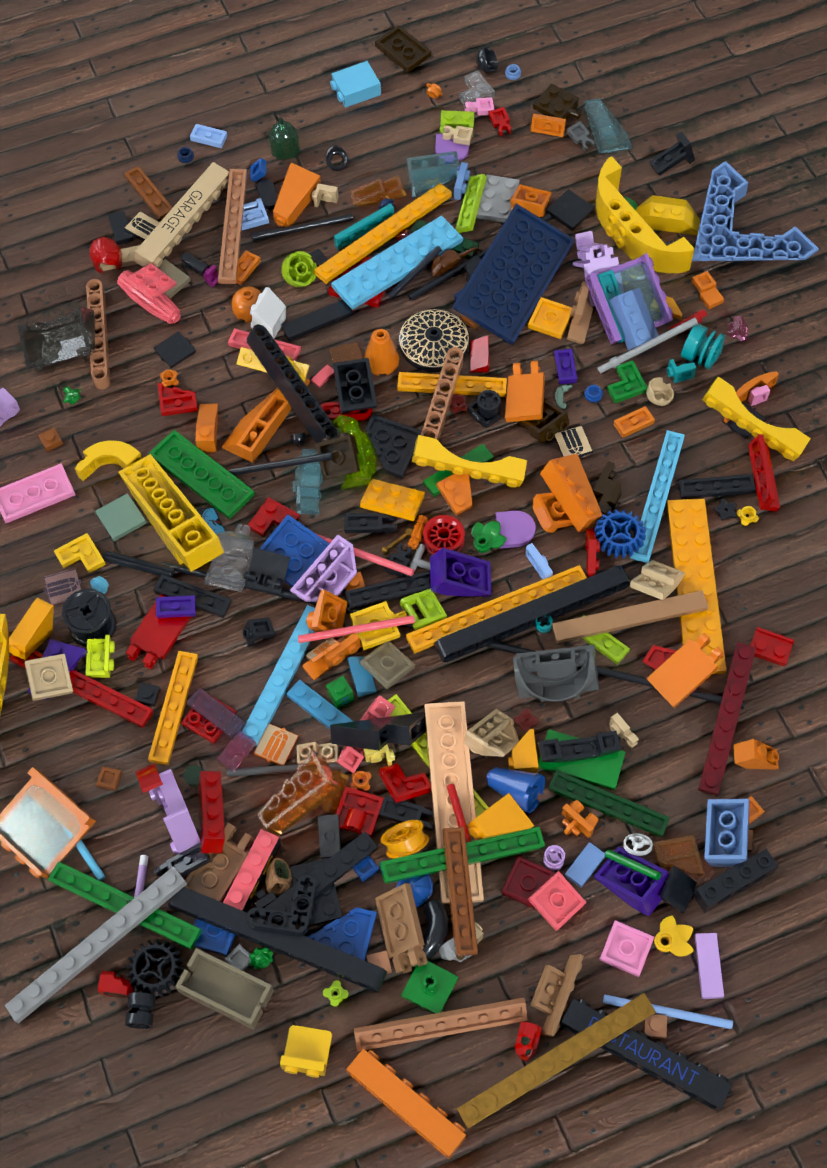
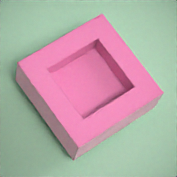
M765 385L752 389L748 398L749 404L753 406L767 401L770 393L769 387Z

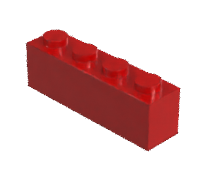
M200 771L198 799L201 853H222L225 830L221 771Z

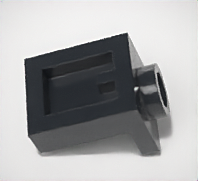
M269 617L248 620L242 631L243 638L246 639L248 646L253 645L255 640L273 638L276 634Z

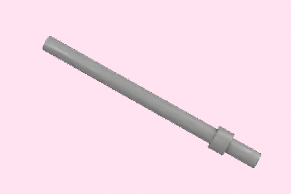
M694 317L618 357L614 356L609 359V362L597 368L600 374L611 368L615 369L622 362L697 325L698 322Z

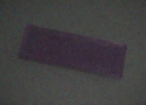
M201 688L187 701V705L232 739L245 725L242 719Z

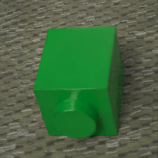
M343 676L326 685L327 695L337 709L354 701L353 691Z

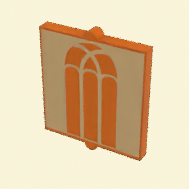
M329 638L305 656L311 662H315L340 644L337 640Z
M268 724L254 755L267 760L268 763L273 762L283 766L286 764L299 736L286 731L285 728L281 729Z

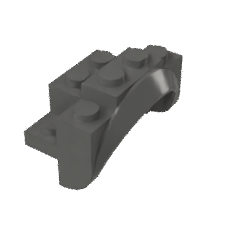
M595 645L516 654V657H513L514 674L520 699L534 697L540 699L541 702L564 701L580 698V695L585 691L599 690ZM537 671L538 676L532 674L531 672Z

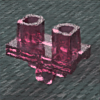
M239 731L217 759L234 772L256 745V742Z

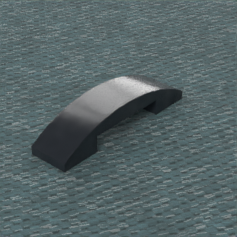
M617 731L597 733L594 737L558 741V739L538 741L542 762L580 761L609 755L621 750Z

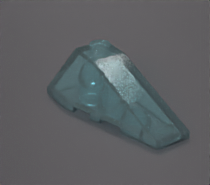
M600 98L584 101L598 152L605 153L631 149L632 145L628 133Z

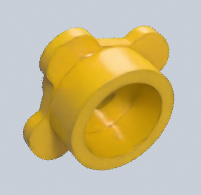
M746 506L742 510L739 509L737 511V516L740 517L741 524L744 526L751 522L756 523L759 520L756 510L751 506Z

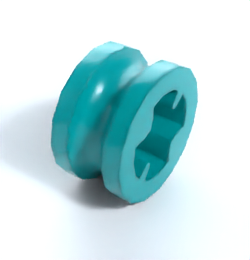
M551 616L547 625L543 627L541 622H537L536 618L535 627L539 632L547 633L552 629L553 619Z

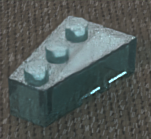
M457 151L406 158V171L412 198L429 191L439 183L444 184L458 176L460 165Z
M302 449V455L298 457L317 455L318 453L316 449ZM320 462L297 465L299 467L295 470V479L297 481H293V492H296L297 513L319 515V499H321L322 495L320 490L321 484H323Z

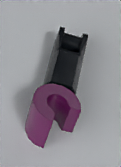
M183 253L181 255L184 267L203 276L211 287L218 283L219 272L216 271L217 266L212 265L209 267L208 264L196 259L190 253Z

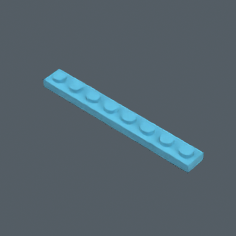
M668 430L666 432L641 518L643 527L646 529V538L643 547L639 548L637 553L633 552L630 559L649 563L685 437L684 434Z
M306 606L239 736L241 741L257 747L268 724H270L312 642L299 643L298 635L315 633L309 629L306 623L309 612L315 611L314 607Z

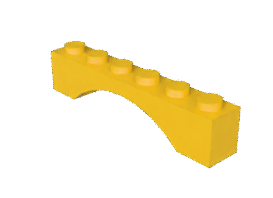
M720 377L716 378L702 399L707 406L716 409L722 416L731 419L737 426L747 430L754 437L762 434L765 443L771 449L777 450L786 459L793 462L801 455L811 439L796 428L776 427L756 418L741 403L734 387Z
M421 435L417 437L412 462L419 466H432L440 471L449 470L457 475L468 474L474 479H488L489 482H501L509 487L521 486L524 481L527 460L511 456L486 463L468 461L449 452L437 439Z

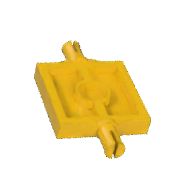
M386 601L350 614L353 626L407 616L405 610L393 614ZM397 626L356 633L360 638L363 650L400 638ZM352 634L344 635L343 637L346 639Z

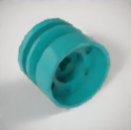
M698 323L693 326L681 352V358L693 362L699 356L698 365L702 366L705 362V369L710 370L722 352L725 335L721 333L716 339L717 331L714 330L708 337V327Z

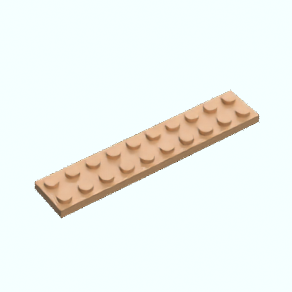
M465 702L424 705L437 849L444 848L442 830L444 828H458L447 785H455L466 825L476 818L469 747L464 744L467 732ZM470 834L471 841H476L477 839ZM480 863L468 865L472 902H483ZM447 870L439 872L441 902L443 905L450 904Z

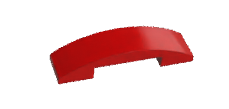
M155 763L135 771L143 793L163 785Z

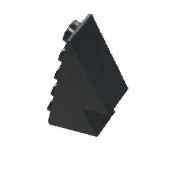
M425 712L330 725L331 743L378 751L388 743L411 746L426 732Z

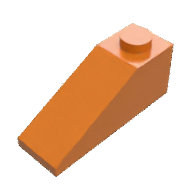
M200 404L195 441L197 448L203 452H217L218 404Z

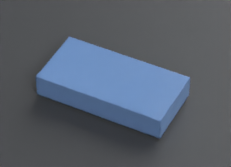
M589 842L567 870L565 876L582 888L605 858V853Z

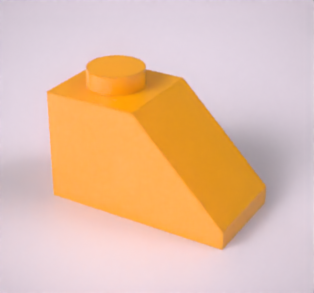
M529 729L512 749L511 757H508L509 769L538 773L534 729Z

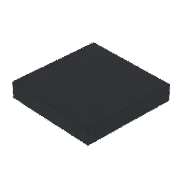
M568 189L547 208L546 213H549L551 217L573 231L594 211L595 207Z

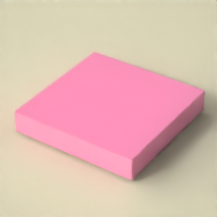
M615 920L599 960L639 977L654 936Z

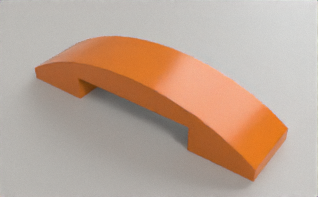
M777 371L769 372L751 379L737 390L738 398L741 402L746 400L750 395V391L758 386L767 385L770 389L776 384L779 373ZM724 417V422H725V423H727L729 420H731V419H729V418H725V417Z

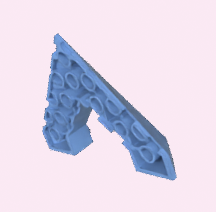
M726 161L712 170L692 261L806 260L819 251V248L796 226L785 234L775 235V237L764 236V234L758 233L744 235L739 234V232H733L734 203L746 196L748 182Z

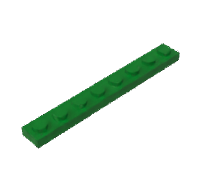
M540 827L466 843L468 865L545 847ZM444 848L380 862L384 884L447 870Z
M59 861L48 878L49 882L114 913L120 911L134 899V897ZM160 909L155 910L139 924L191 950L202 932L200 928Z

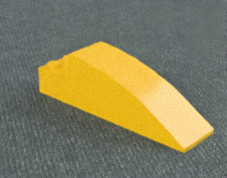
M151 454L118 472L141 510L180 565L184 563L192 572L224 553L218 536Z

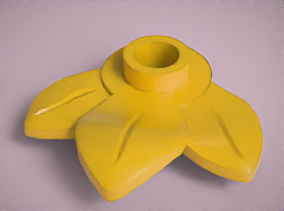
M673 916L666 917L660 923V932L656 934L654 944L661 952L670 951L675 956H687L693 952V948L687 943L692 935L693 928L688 925H676ZM661 939H666L668 945H663Z

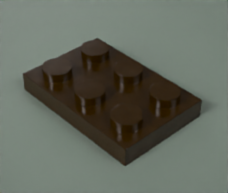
M399 25L375 41V47L407 73L431 57V51Z

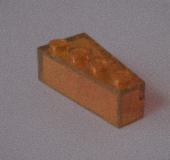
M314 750L309 753L307 761L304 764L301 763L296 768L297 772L294 776L283 783L281 791L278 794H274L257 813L266 831L276 836L281 835L341 789L325 757Z

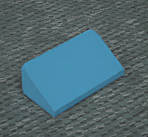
M348 657V665L357 697L377 693L372 675L360 665V661L364 657Z

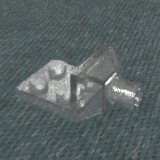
M238 524L235 532L228 531L216 534L224 553L213 559L205 577V584L242 592L246 581L243 578L244 573L249 570L254 551V541L248 536L251 532L248 525L244 524L242 531V524Z

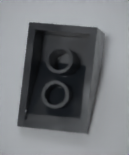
M369 358L333 363L341 413L376 408L377 402Z

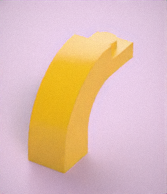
M103 441L83 451L85 459L77 464L75 470L78 478L84 481L102 465L116 464L124 469L142 459V456L137 449L127 443Z

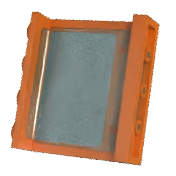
M32 767L28 771L32 778L0 813V840L2 841L0 845L8 852L12 850L16 854L14 858L22 865L26 863L30 867L29 872L36 878L41 876L47 879L57 862L64 860L94 825L96 820L41 771Z

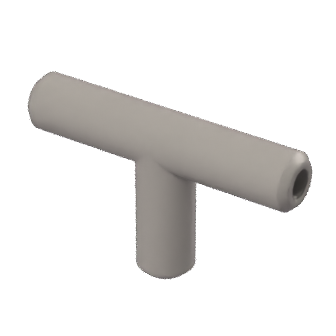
M419 544L409 568L416 570L417 566L430 570V562L421 559L426 549L425 545Z

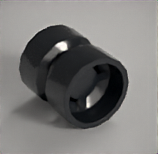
M142 992L129 993L127 1007L130 1011L126 1012L125 1026L136 1029L152 1028L154 1014L151 1011L155 1009L156 996Z

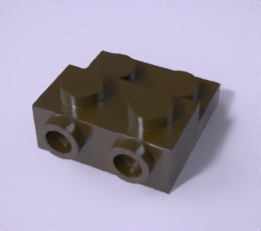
M545 398L543 401L542 419L517 421L530 431V435L541 443H544L546 440L551 441L560 430L565 431L570 424L567 412Z
M349 432L338 434L339 438H323L320 443L316 444L318 454L329 452L334 454L333 460L320 462L323 480L360 472L357 459L359 452L355 435H349Z

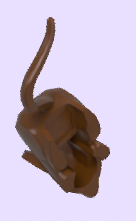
M477 247L462 253L447 250L432 260V275L434 277L440 274L443 275L460 265V257L466 256L475 250L478 252L484 250H480Z

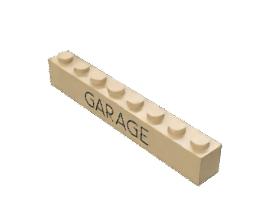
M212 162L136 249L134 262L142 267L152 263L158 268L163 258L169 256L173 247L181 242L182 236L185 233H189L194 222H198L202 213L210 208L213 200H217L221 191L228 187L229 171Z

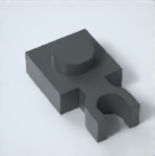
M581 121L567 129L566 133L576 145L581 143L582 149L585 152L588 150L586 144H589L592 148L594 147L595 143L592 139L588 138L590 132Z

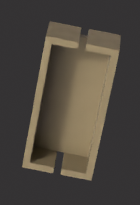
M196 948L187 964L188 969L193 974L191 976L189 971L184 969L175 986L177 991L254 1030L263 1014L261 1007L266 1008L274 992L272 985Z

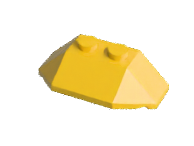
M652 195L635 210L653 230L698 236L701 220L687 200Z

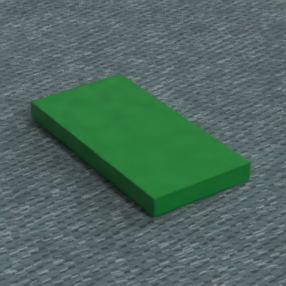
M548 729L545 740L558 739V741H566L580 738ZM620 750L597 758L556 763L542 762L540 756L538 768L553 773L557 770L581 781L615 791L626 752Z

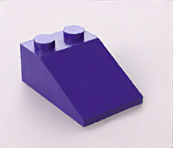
M441 548L430 557L431 591L447 596H492L491 566L489 561L446 548Z
M618 846L614 852L660 872V879L655 880L609 858L594 875V878L629 906L650 916L662 900L660 894L669 873L639 856L628 853L625 849Z

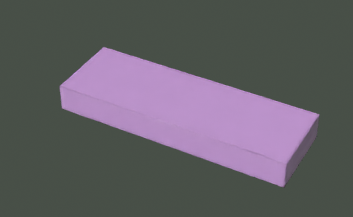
M717 933L695 934L702 999L724 998Z

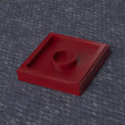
M517 856L501 894L537 910L529 902L528 898L556 872L521 856Z

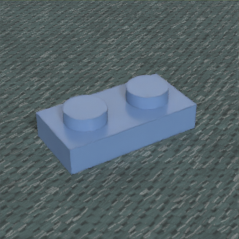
M461 162L454 187V199L461 200L462 194L466 192L467 184L465 182L469 181L470 177L468 163Z

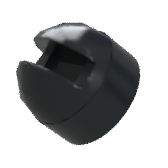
M305 433L290 435L293 445L298 447V441H300L301 446L305 443Z

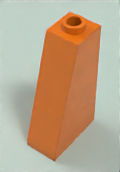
M294 163L290 164L273 210L274 222L277 225L283 227L292 226L312 200L313 190H316L318 183L321 184L319 175Z

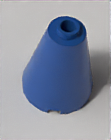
M495 767L488 772L486 777L489 787L503 797L509 793L520 808L527 813L535 810L539 803L537 797L539 793L543 794L545 787V777L539 773Z

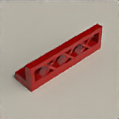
M758 434L748 445L760 510L778 511L780 503L769 448L764 441V436Z

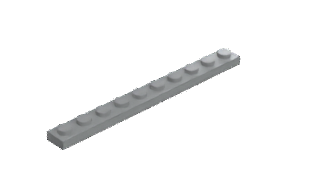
M174 866L5 1004L14 1021L19 1024L186 886L187 882Z

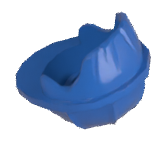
M428 874L398 881L396 885L398 887L404 883L411 884L416 907L428 901L433 893V882Z

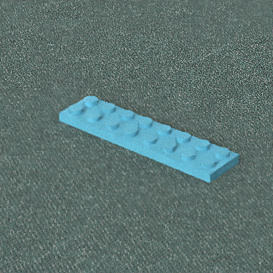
M441 215L333 281L331 287L353 310L406 277L436 246L442 249L438 254L440 256L443 252L462 243L463 237Z

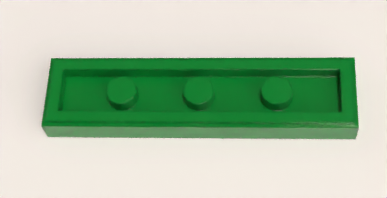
M484 444L460 457L479 463L494 460V456ZM449 470L438 471L425 479L423 484L435 497L440 494L436 484L454 473Z

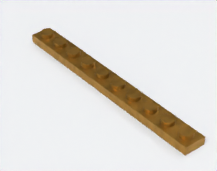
M645 993L636 997L458 1107L457 1110L468 1129L650 1017L656 1013Z

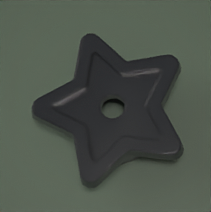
M721 499L720 505L713 508L718 513L721 521L737 517L734 511L737 506L736 503H728L725 499Z

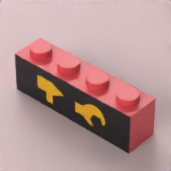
M260 829L223 903L244 912L248 911L256 896L255 892L259 890L266 876V870L270 862L275 858L281 846L278 836Z

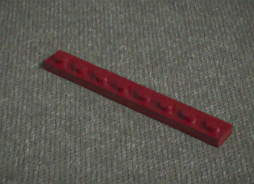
M736 643L698 791L715 796L719 795L756 647Z

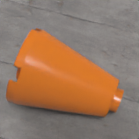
M384 329L375 330L371 335L364 358H369L372 374L380 376V374L386 373V375H389L399 366V354L389 333Z

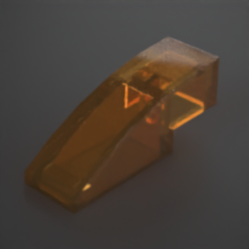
M399 175L385 181L379 178L350 191L354 206L380 204L385 198L396 200L407 195Z

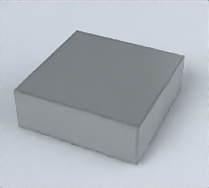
M239 944L224 960L228 964L244 971L250 965V953Z

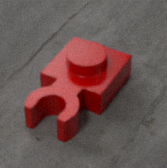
M505 107L489 111L488 116L493 127H499L498 134L503 136L502 130H507L508 134H511L510 119Z

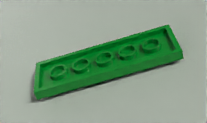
M175 430L148 453L153 456L162 468L229 520L255 495V492Z

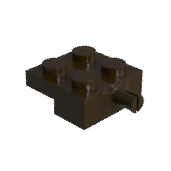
M552 83L533 104V109L546 116L566 120L570 116L577 119L581 116V112L576 111L579 97Z

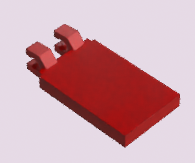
M155 601L130 639L131 645L126 651L127 658L134 662L143 650L147 654L142 662L145 663L144 667L151 670L158 658L165 659L192 616L157 618Z

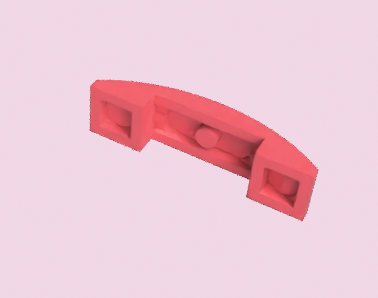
M379 695L360 721L389 717L396 706ZM344 746L337 763L351 773H354L364 758V748Z

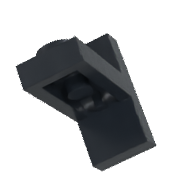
M682 131L676 134L678 141L676 144L649 161L658 176L684 159L689 164L695 161L691 143Z

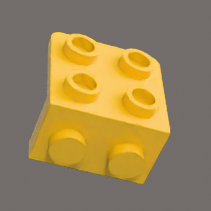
M292 1025L289 1028L285 1054L281 1056V1068L284 1069V1072L290 1074L302 1072L306 1073V1076L319 1078V1075L325 1076L332 1033L326 1030Z

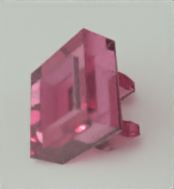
M741 315L735 316L734 322L728 323L731 331H727L729 337L736 336L739 341L746 340L748 325Z

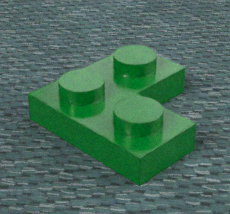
M633 360L616 366V371L621 381L607 386V391L614 404L647 392L648 387Z

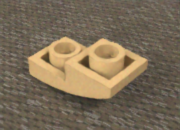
M316 742L297 745L298 765L337 763L340 755V745L332 743L318 745Z

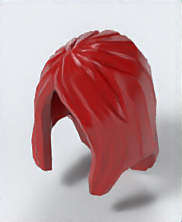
M100 237L91 243L89 258L97 272L103 273V269L100 266L101 263L114 265L117 270L121 268L123 254L121 248L114 240L109 237Z

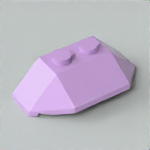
M337 535L290 591L305 602H317L319 594L323 589L338 596L357 574L353 544Z

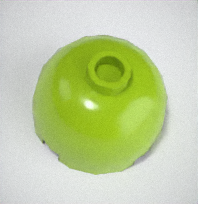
M297 251L285 258L281 271L284 280L289 285L304 287L315 280L314 269L317 268V265L313 263L311 255L303 251Z

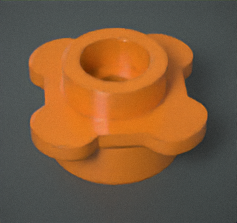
M427 83V95L435 99L442 96V89L439 85Z
M165 370L160 374V378H162L161 384L164 387L177 386L179 384L177 371Z
M363 771L352 773L353 782L350 784V787L356 790L368 791L370 789L369 780L371 779V774Z

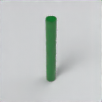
M607 850L605 853V857L655 880H659L661 877L660 872L614 851Z

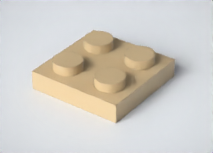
M65 654L25 661L33 701L73 693Z

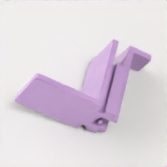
M592 231L575 234L577 250H580L577 252L578 259L582 260L573 262V266L584 268L585 278L595 272L597 274L619 266L618 257L610 256L614 254L613 247L594 243ZM595 249H596L597 257H594V251H593V250H595ZM619 272L615 274L620 292L623 294L621 273ZM588 291L590 306H595L591 293Z

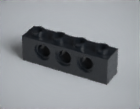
M766 848L747 859V861L736 865L696 888L693 896L703 912L706 913L772 875L778 865Z

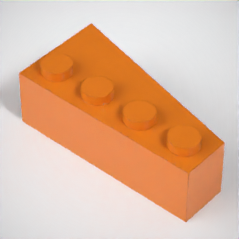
M578 454L550 460L540 475L578 533L586 531V529H592L597 524V521L601 519L602 512Z

